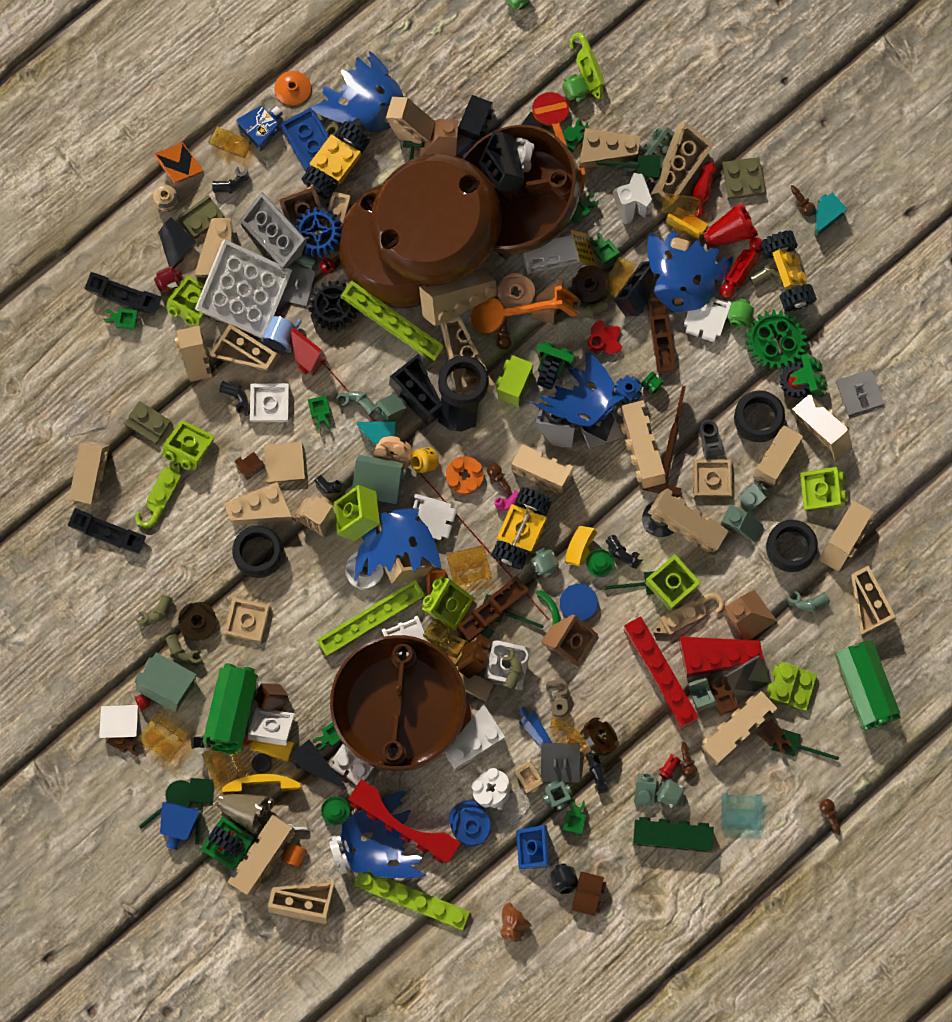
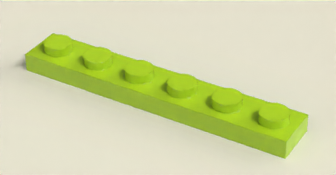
M351 281L340 297L432 363L444 348V345L372 296L355 282Z
M414 580L317 639V642L326 657L426 596L417 581Z
M370 871L358 873L353 884L354 887L460 930L464 929L470 914L468 910L389 878L374 876Z

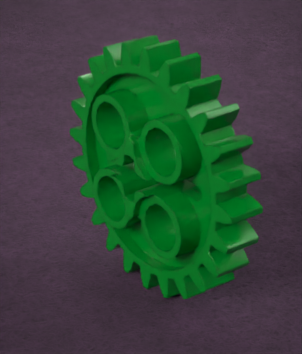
M773 309L772 314L769 315L765 311L764 317L758 314V321L753 319V326H748L750 332H747L745 337L749 339L745 341V344L751 346L747 348V352L753 351L750 358L757 357L756 364L762 361V368L768 364L770 370L773 369V366H776L777 370L780 371L781 365L787 369L788 363L792 365V363H795L794 359L800 360L799 354H804L805 350L802 348H805L807 343L803 341L807 339V336L802 334L806 329L799 328L802 322L795 323L796 316L789 318L790 312L783 315V311L780 310L779 314H776ZM769 325L773 326L775 338L777 340L780 339L779 344H777L776 340L772 341L774 334ZM783 325L787 330L781 332L777 329V326ZM765 331L769 336L763 338L759 335V332ZM784 343H791L793 345V348H785ZM766 349H773L775 351V354H767Z

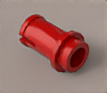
M673 754L669 755L663 768L659 769V775L666 780L673 777L674 770L681 762V759L677 756L674 758L675 755Z

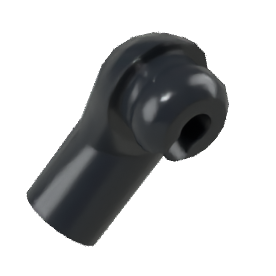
M322 475L317 476L314 480L324 493H338L342 489V482L339 480L327 482Z

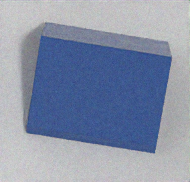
M547 825L516 830L519 869L549 868Z

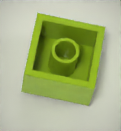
M512 355L510 360H506L503 367V377L499 376L495 387H497L496 392L498 393L499 400L519 407L533 375V363Z
M357 485L334 502L337 535L356 541L380 524L377 494L374 490Z
M675 554L646 579L645 584L671 612L700 587L701 582Z

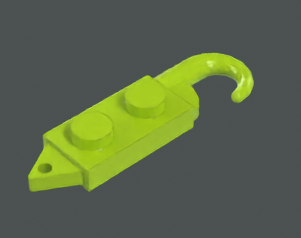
M577 32L570 39V48L574 49V41L580 39L583 48L579 51L576 59L580 73L589 87L588 93H592L596 98L602 100L603 86L606 84L594 51L591 50L587 37L583 33Z
M176 461L167 468H163L147 499V507L153 512L151 519L148 522H142L140 520V512L136 513L135 520L141 528L153 527L158 522L163 510H165L182 478L179 462Z

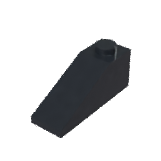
M649 261L639 264L614 299V302L625 317L639 316L648 303L654 277Z
M310 740L291 753L293 757L291 762L297 769L302 768L304 772L342 790L346 788L345 784Z

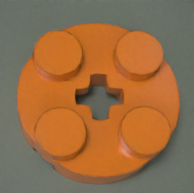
M468 456L456 457L448 465L446 481L455 493L469 495L482 486L484 472L482 465L476 459ZM467 471L470 478L467 477L465 480H462L460 473Z

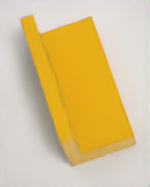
M675 206L672 213L668 214L666 220L667 224L694 240H700L708 227L707 223L678 206Z

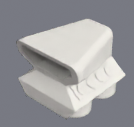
M634 173L630 184L613 190V197L623 224L631 223L635 212L644 218L652 214L653 202L642 174Z
M493 641L484 677L485 680L495 685L504 686L503 684L510 673V666L512 667L509 661L504 660L501 655L504 657L510 656V651L505 649V647H510L521 661L524 675L521 674L515 689L522 690L531 649L507 642Z

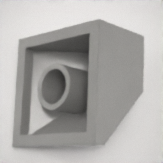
M539 408L536 427L552 445L561 448H572L575 423Z

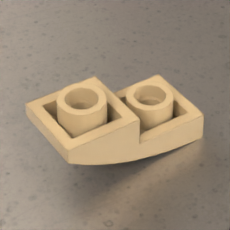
M460 673L465 691L486 702L494 684L477 675L468 679Z

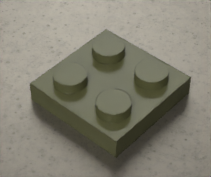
M759 157L722 162L728 200L765 195Z

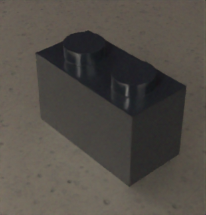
M471 95L459 124L458 134L479 141L481 136L484 137L488 126H486L488 119L492 120L495 112L493 102Z

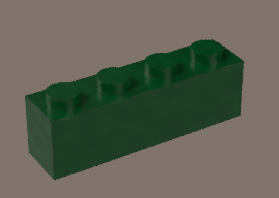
M639 817V820L634 821L632 845L711 853L714 827H709V823H698L697 826L690 825L689 821H678V824L670 823L669 819H659L658 822L651 821V818Z

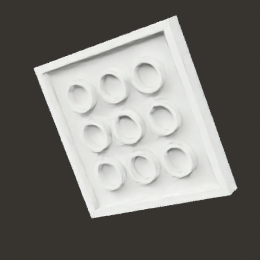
M224 239L195 310L228 325L231 324L237 329L261 339L271 319L274 317L292 270L289 268L283 269L278 263Z

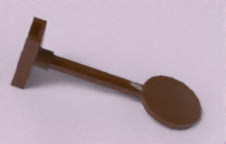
M682 385L676 417L670 431L663 463L666 483L645 489L642 487L644 491L659 494L668 488L673 492L671 496L680 497L682 488L669 485V472L686 389L684 385Z

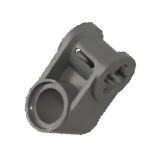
M712 420L704 421L701 424L699 434L705 459L715 454L724 455V447L717 424ZM710 426L713 428V433L707 434L703 428Z

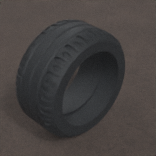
M457 356L451 358L442 366L438 377V389L443 399L450 405L459 408H469L478 404L487 393L489 377L486 368L479 360L470 356ZM461 368L473 371L479 378V388L470 395L454 393L447 385V378L451 372Z
M763 390L752 391L744 395L739 400L734 413L736 429L744 438L752 442H766L773 439L785 421V409L782 402L774 394ZM753 403L768 405L776 416L774 425L766 430L751 428L743 417L745 408Z
M786 520L777 524L771 530L766 542L769 560L775 567L785 572H798L807 568L814 560L818 550V541L814 531L806 523L798 520ZM785 532L801 534L808 544V552L805 557L796 561L783 558L776 549V540L779 535Z
M251 526L241 531L235 538L232 555L237 567L244 574L254 578H263L271 575L280 567L284 557V549L279 536L272 529L265 526ZM256 537L266 538L274 546L272 559L262 566H251L242 557L244 545Z

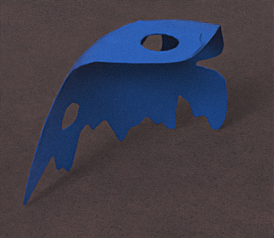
M369 51L371 57L367 58L371 63V68L357 57L355 70H341L347 85L341 87L343 91L338 92L323 85L324 90L322 93L327 97L328 101L315 104L311 109L321 116L338 122L348 121L351 124L357 118H360L361 124L369 132H379L391 128L389 122H385V116L392 97L404 96L398 83L392 78L385 76L389 74L386 66L374 53ZM376 85L381 86L385 90V93H377L375 89ZM340 98L348 99L349 102L348 105L345 106L340 104L338 101L340 100ZM385 103V107L381 109L380 105Z
M675 231L669 233L664 242L654 233L650 232L647 244L648 259L652 272L660 274L654 288L656 297L666 307L675 312L697 310L704 307L715 294L716 285L714 279L719 283L723 282L731 268L733 257L731 256L728 260L723 257L720 262L715 264L720 250L718 247L705 251L704 247L700 246L699 240H696L688 250L683 251L671 247L672 239L676 238ZM667 250L673 253L672 259H666L665 252ZM696 275H701L699 285L693 283V278ZM682 286L686 287V291H682L680 288ZM674 298H681L684 304L682 306H675L672 300Z
M586 352L585 372L578 368L568 369L580 383V386L574 385L573 390L554 386L557 390L555 393L556 397H539L554 408L541 403L529 402L557 417L566 418L569 422L583 426H593L608 417L625 397L619 395L612 396L614 382L607 370L596 357ZM589 381L595 384L596 390L591 391L587 387ZM579 414L588 415L591 419L589 421L583 420Z
M418 508L390 510L379 514V520L383 524L382 530L377 534L375 527L362 536L364 543L360 545L358 550L354 581L357 580L359 572L362 573L367 558L368 576L371 575L372 571L376 570L379 564L386 566L388 571L391 572L397 554L403 557L405 552L409 554L414 572L421 566L422 557L437 568L441 567L439 553L425 523L415 519L418 516ZM411 536L415 537L417 541L416 547H411L409 544Z
M406 791L396 792L381 799L390 814L402 804L400 799L406 795ZM411 810L392 816L404 825L408 820ZM364 811L355 813L342 823V846L349 866L354 872L365 873L370 871L374 876L386 878L425 876L424 873L411 867V865L421 862L424 855L403 856L401 853L405 849L401 845L406 841L399 837L401 835L395 830L393 833L383 827V822L378 819L376 822L366 816L367 812ZM373 833L369 840L361 841L360 836L362 834ZM345 841L347 842L349 852L346 850ZM352 847L356 849L355 854H353ZM390 860H398L399 865L388 866V862Z

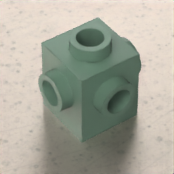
M554 781L548 784V788L545 789L546 795H543L546 805H551L552 809L557 808L558 811L568 807V803L571 802L570 796L573 795L569 785L565 786L563 781L559 783ZM557 793L560 794L561 799L555 800L554 795Z

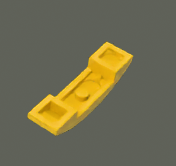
M256 774L230 782L222 788V792L225 794L244 793L243 785L281 783L282 791L302 790V785L293 779L280 775Z

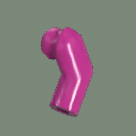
M514 491L509 499L497 498L494 501L496 508L500 511L509 510L511 504L516 505L515 500L519 492Z

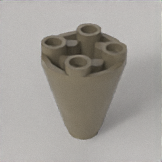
M222 793L217 802V807L251 833L257 835L271 818L270 812L274 806V800L267 796Z

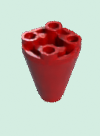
M742 202L724 214L703 235L708 246L714 245L715 247L750 240L758 236V233Z

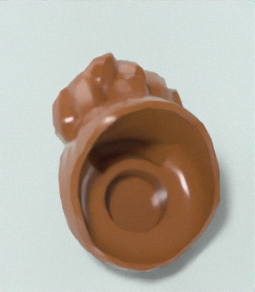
M511 902L504 905L502 909L503 927L500 930L501 936L514 942L521 941L524 931L531 927V923L523 917L520 911L513 907Z

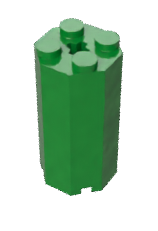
M873 640L858 643L859 645L849 646L835 654L864 731L872 728L877 729L887 725L886 722L888 721L893 722L901 719L898 705Z
M225 663L224 667L220 668L203 737V745L208 748V745L213 746V751L231 755L235 754L236 750H238V754L242 753L259 682L258 675L254 673L255 669L251 667L238 668L230 663Z

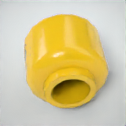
M424 447L413 452L410 463L416 472L426 473L437 468L439 457L433 448Z

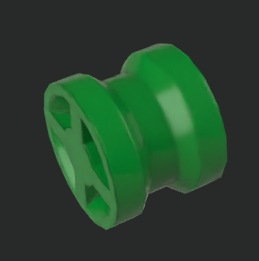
M652 371L643 380L641 385L643 388H647L651 395H654L663 385L664 380L656 377V373Z

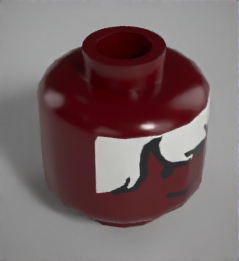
M173 266L159 270L154 278L158 290L166 294L175 291L181 284V281L184 280L179 269L176 270Z

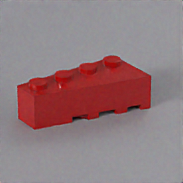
M680 636L678 640L686 678L736 669L758 655L762 663L764 661L761 643L756 640Z

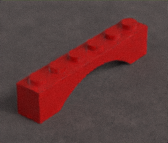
M640 616L625 624L623 628L625 634L652 675L680 730L698 721L699 716L642 617Z
M362 779L348 799L351 802V807L357 811L363 809L367 812L366 816L375 822L377 819L384 823L383 827L393 833L394 830L399 832L401 839L408 843L413 841L417 844L416 848L425 854L427 851L434 855L433 859L440 864L448 863L461 843L445 832L426 833L403 825L386 809L378 789Z

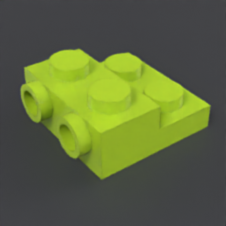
M187 275L167 300L166 309L173 317H182L189 326H199L207 316L195 310L204 284Z
M181 420L163 444L162 455L170 462L175 460L181 463V466L186 470L193 469L196 471L203 461L205 453L214 442L215 436Z
M832 467L800 473L805 511L845 507V502L848 501L847 491L843 490V483H846V475L840 468Z
M441 576L440 579L434 581L432 585L434 589L431 594L424 598L422 610L445 624L451 630L456 631L457 625L461 623L475 598L452 580Z
M780 661L778 666H774L772 676L775 679L773 684L769 683L766 693L770 695L769 700L806 712L817 674Z

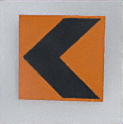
M183 142L154 153L155 158L174 184L204 171Z

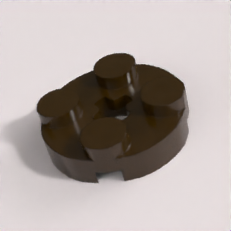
M588 265L577 271V275L572 280V291L582 302L593 304L608 296L610 280L604 270L594 265ZM590 280L595 283L592 289L587 287Z
M204 602L189 603L179 613L178 624L180 631L188 639L203 641L214 633L217 617L214 610ZM202 617V624L194 626L193 618Z
M598 717L592 718L585 723L580 734L591 748L593 755L607 756L617 748V745L615 746V741L618 740L617 735L608 722L605 721L603 723L599 721L601 718Z

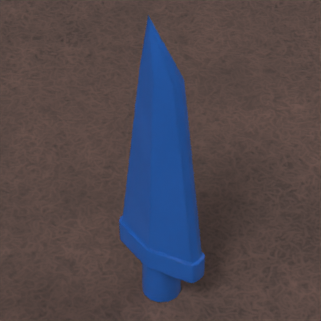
M524 706L520 708L518 712L523 718L519 721L520 725L524 727L540 746L541 743H552L536 712L533 711L529 714Z

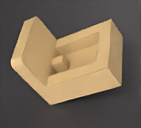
M531 760L514 769L526 793L529 791L533 793L542 787L543 778Z

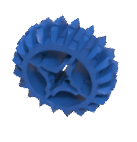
M314 207L313 213L310 209H307L308 215L301 213L303 219H296L299 226H295V228L304 237L314 238L317 246L306 243L303 249L306 255L311 253L313 258H315L317 253L322 258L323 252L329 256V250L331 249L335 252L336 248L334 245L339 246L340 244L338 239L341 237L339 233L342 227L339 226H341L342 222L337 220V214L332 215V210L326 212L324 207L321 208L320 212L317 207ZM320 219L328 220L331 222L332 227L322 226ZM313 221L312 227L306 229L309 223ZM320 229L322 233L317 236L315 232ZM331 236L330 239L324 244L325 238Z

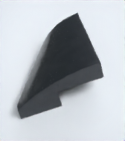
M172 217L164 223L158 232L168 266L177 267L184 260V256L197 245L196 241Z

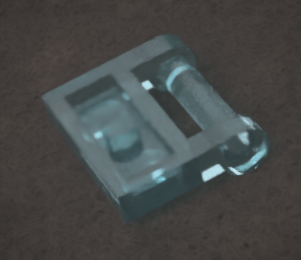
M722 793L721 829L760 831L762 795L737 796ZM728 803L755 804V810L728 809Z

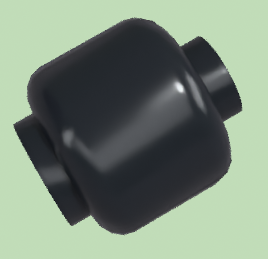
M565 863L556 865L550 874L553 888L560 894L572 893L578 885L575 869L572 866H567Z

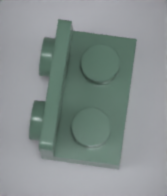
M668 127L657 128L653 132V138L650 142H647L642 147L640 155L661 156V169L674 132Z

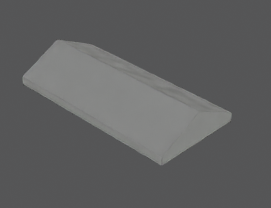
M261 192L239 221L273 259L285 269L301 256L307 240L273 202Z

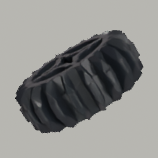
M328 281V286H325L324 283L321 284V290L316 287L315 292L317 294L311 293L312 299L308 300V304L311 305L308 311L312 313L310 317L315 319V324L321 323L322 329L327 325L328 331H331L332 327L339 331L340 325L345 329L346 322L351 325L352 320L350 318L356 319L357 316L354 312L359 310L350 304L346 313L341 308L344 300L340 297V294L346 289V283L339 286V281H336L335 285ZM337 293L338 295L331 297L328 294ZM321 299L326 304L322 313L318 310ZM336 303L337 308H331L330 304ZM331 315H337L339 318L331 319L329 317Z

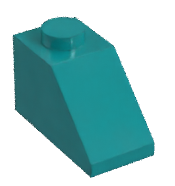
M833 192L828 196L826 194L818 200L814 232L816 237L846 214L847 208Z
M357 422L359 431L374 446L384 437H396V422Z

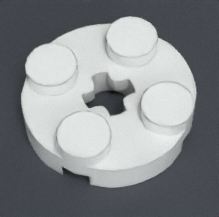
M516 138L515 144L523 173H528L531 169L530 160L534 144L526 139Z
M358 552L351 555L345 569L346 577L350 584L360 590L371 589L377 586L384 576V567L379 564L370 576L359 572L357 580L354 581ZM368 558L364 563L365 568L368 567Z
M495 768L482 773L471 786L475 800L485 808H497L503 805L510 796V787L512 788L511 781L505 773ZM491 786H495L494 792L488 791Z
M340 835L329 837V844L334 860L338 865L339 874H346L351 868L344 852Z

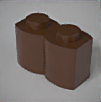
M479 634L462 648V658L458 662V671L470 679L484 669L488 664V654L492 648L491 641L482 634Z
M580 872L571 911L595 916L596 912H600L602 901L598 900L600 893L604 894L607 882L603 881L604 877Z

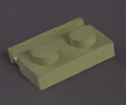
M209 195L178 216L194 239L209 229L212 218H225Z
M139 401L124 424L157 445L158 440L171 424V420Z

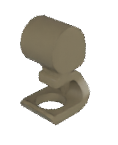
M561 679L548 681L546 688L561 686L560 691L553 693L556 699L551 704L552 714L555 717L561 718L568 711L567 700L563 698L567 694L568 684L565 680Z

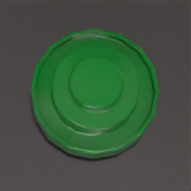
M604 549L593 550L586 559L587 571L597 578L608 576L614 568L613 556Z
M333 796L324 801L321 807V814L328 824L337 826L349 818L350 808L347 801L342 797Z

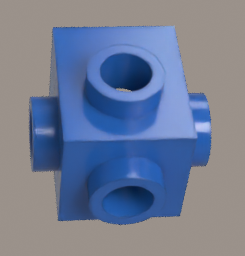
M628 375L624 379L620 378L614 386L616 388L615 396H624L625 399L621 402L623 404L637 402L643 394L641 392V382L633 376L630 378Z

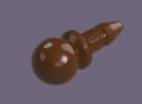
M791 185L793 195L800 202L798 207H801V213L807 217L812 216L816 210L815 205L809 202V198L804 199L805 197L800 193V190Z
M505 318L500 328L501 332L497 333L499 337L496 343L502 350L508 349L512 343L509 337L510 332H507V318Z
M496 463L490 464L487 468L488 476L494 479V483L498 481L503 491L511 496L512 491L503 478L505 474L502 473L501 466Z
M682 742L681 752L683 753L684 760L681 762L683 766L682 774L685 778L692 779L697 775L698 770L694 765L695 761L690 760L691 756L687 744Z
M823 799L819 804V809L825 814L824 818H829L828 820L835 833L840 835V825L836 816H834L837 813L834 810L835 804L831 799Z

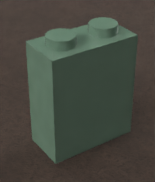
M358 455L355 463L352 489L357 485H361L376 491L377 501L397 504L398 499L403 496L404 487L400 486L401 480H405L406 469H403L404 462Z
M155 653L153 658H148L143 673L139 672L135 679L136 691L177 712L196 683L197 674Z

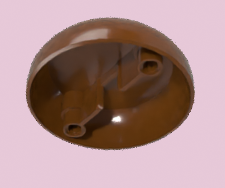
M513 125L496 130L513 135L514 140L516 138L528 140L534 144V150L530 160L531 169L528 173L524 172V184L517 195L498 190L492 183L498 194L502 209L501 231L493 252L522 254L543 247L566 228L579 202L581 189L580 172L572 153L557 136L543 128L532 125ZM493 132L479 140L463 158L479 168L486 176L487 174L480 166L479 161Z
M448 154L420 156L398 167L379 188L371 211L372 237L382 259L403 278L423 285L449 284L472 274L492 253L498 241L502 225L501 204L491 181L475 165L460 157Z
M379 184L359 197L344 217L341 225L342 230L339 233L341 237L338 239L340 242L338 250L342 268L350 282H355L390 308L421 306L419 286L423 284L412 282L397 274L382 259L375 246L371 232V211L374 199L379 188L382 186V184Z
M392 635L374 639L355 650L337 672L330 695L333 725L345 747L361 761L370 766L388 771L414 770L437 760L455 742L462 729L466 714L467 698L464 683L452 660L441 649L428 641L406 635ZM402 651V657L400 660V658H398V654ZM390 748H392V756L388 754Z

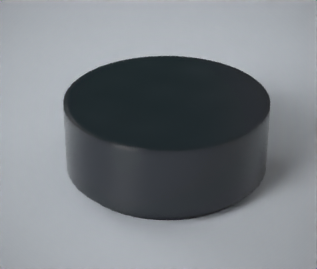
M257 754L253 758L252 767L255 772L265 774L271 769L272 762L266 754Z

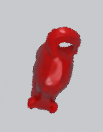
M710 158L702 165V172L693 189L689 212L695 217H701L704 214L703 204H706L711 196V185L714 182L713 173L716 172L713 158ZM693 202L696 203L698 211L692 208Z

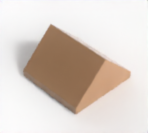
M314 185L279 198L284 216L294 226H299L296 219H303L301 213L308 215L307 209H310L313 213L314 207H317L319 212L322 208Z

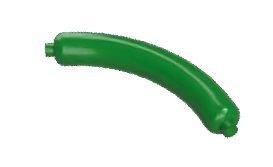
M537 590V596L548 605L551 611L552 625L560 622L559 611L553 599L543 590Z

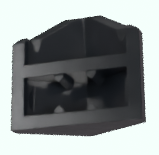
M441 397L442 410L438 423L450 431L458 432L476 427L479 403L469 408H459L450 405Z

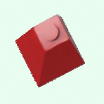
M292 328L291 336L295 359L299 365L298 369L305 375L309 373L313 376L327 358L322 349Z

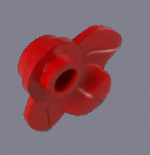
M598 320L591 327V336L587 341L588 348L592 352L603 351L606 354L619 352L622 349V345L617 342L620 335V327H605L604 322ZM599 341L600 345L594 346L593 342Z

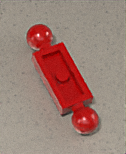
M755 237L751 239L749 243L750 249H743L724 279L727 283L720 288V293L724 298L734 296V287H741L760 257L757 252L763 250L761 245L763 240L761 238Z

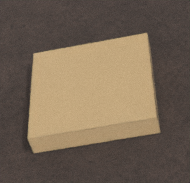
M302 442L264 445L267 484L305 480Z
M693 459V498H732L731 459Z
M233 597L224 635L262 644L271 606Z

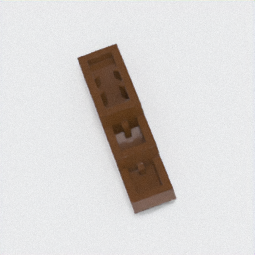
M657 297L649 298L647 309L657 373L676 370L667 307Z
M516 576L488 597L487 601L474 610L472 615L457 625L456 629L467 642H470L529 592V589Z

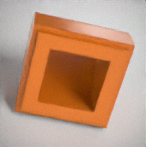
M289 842L281 861L299 869L307 850Z

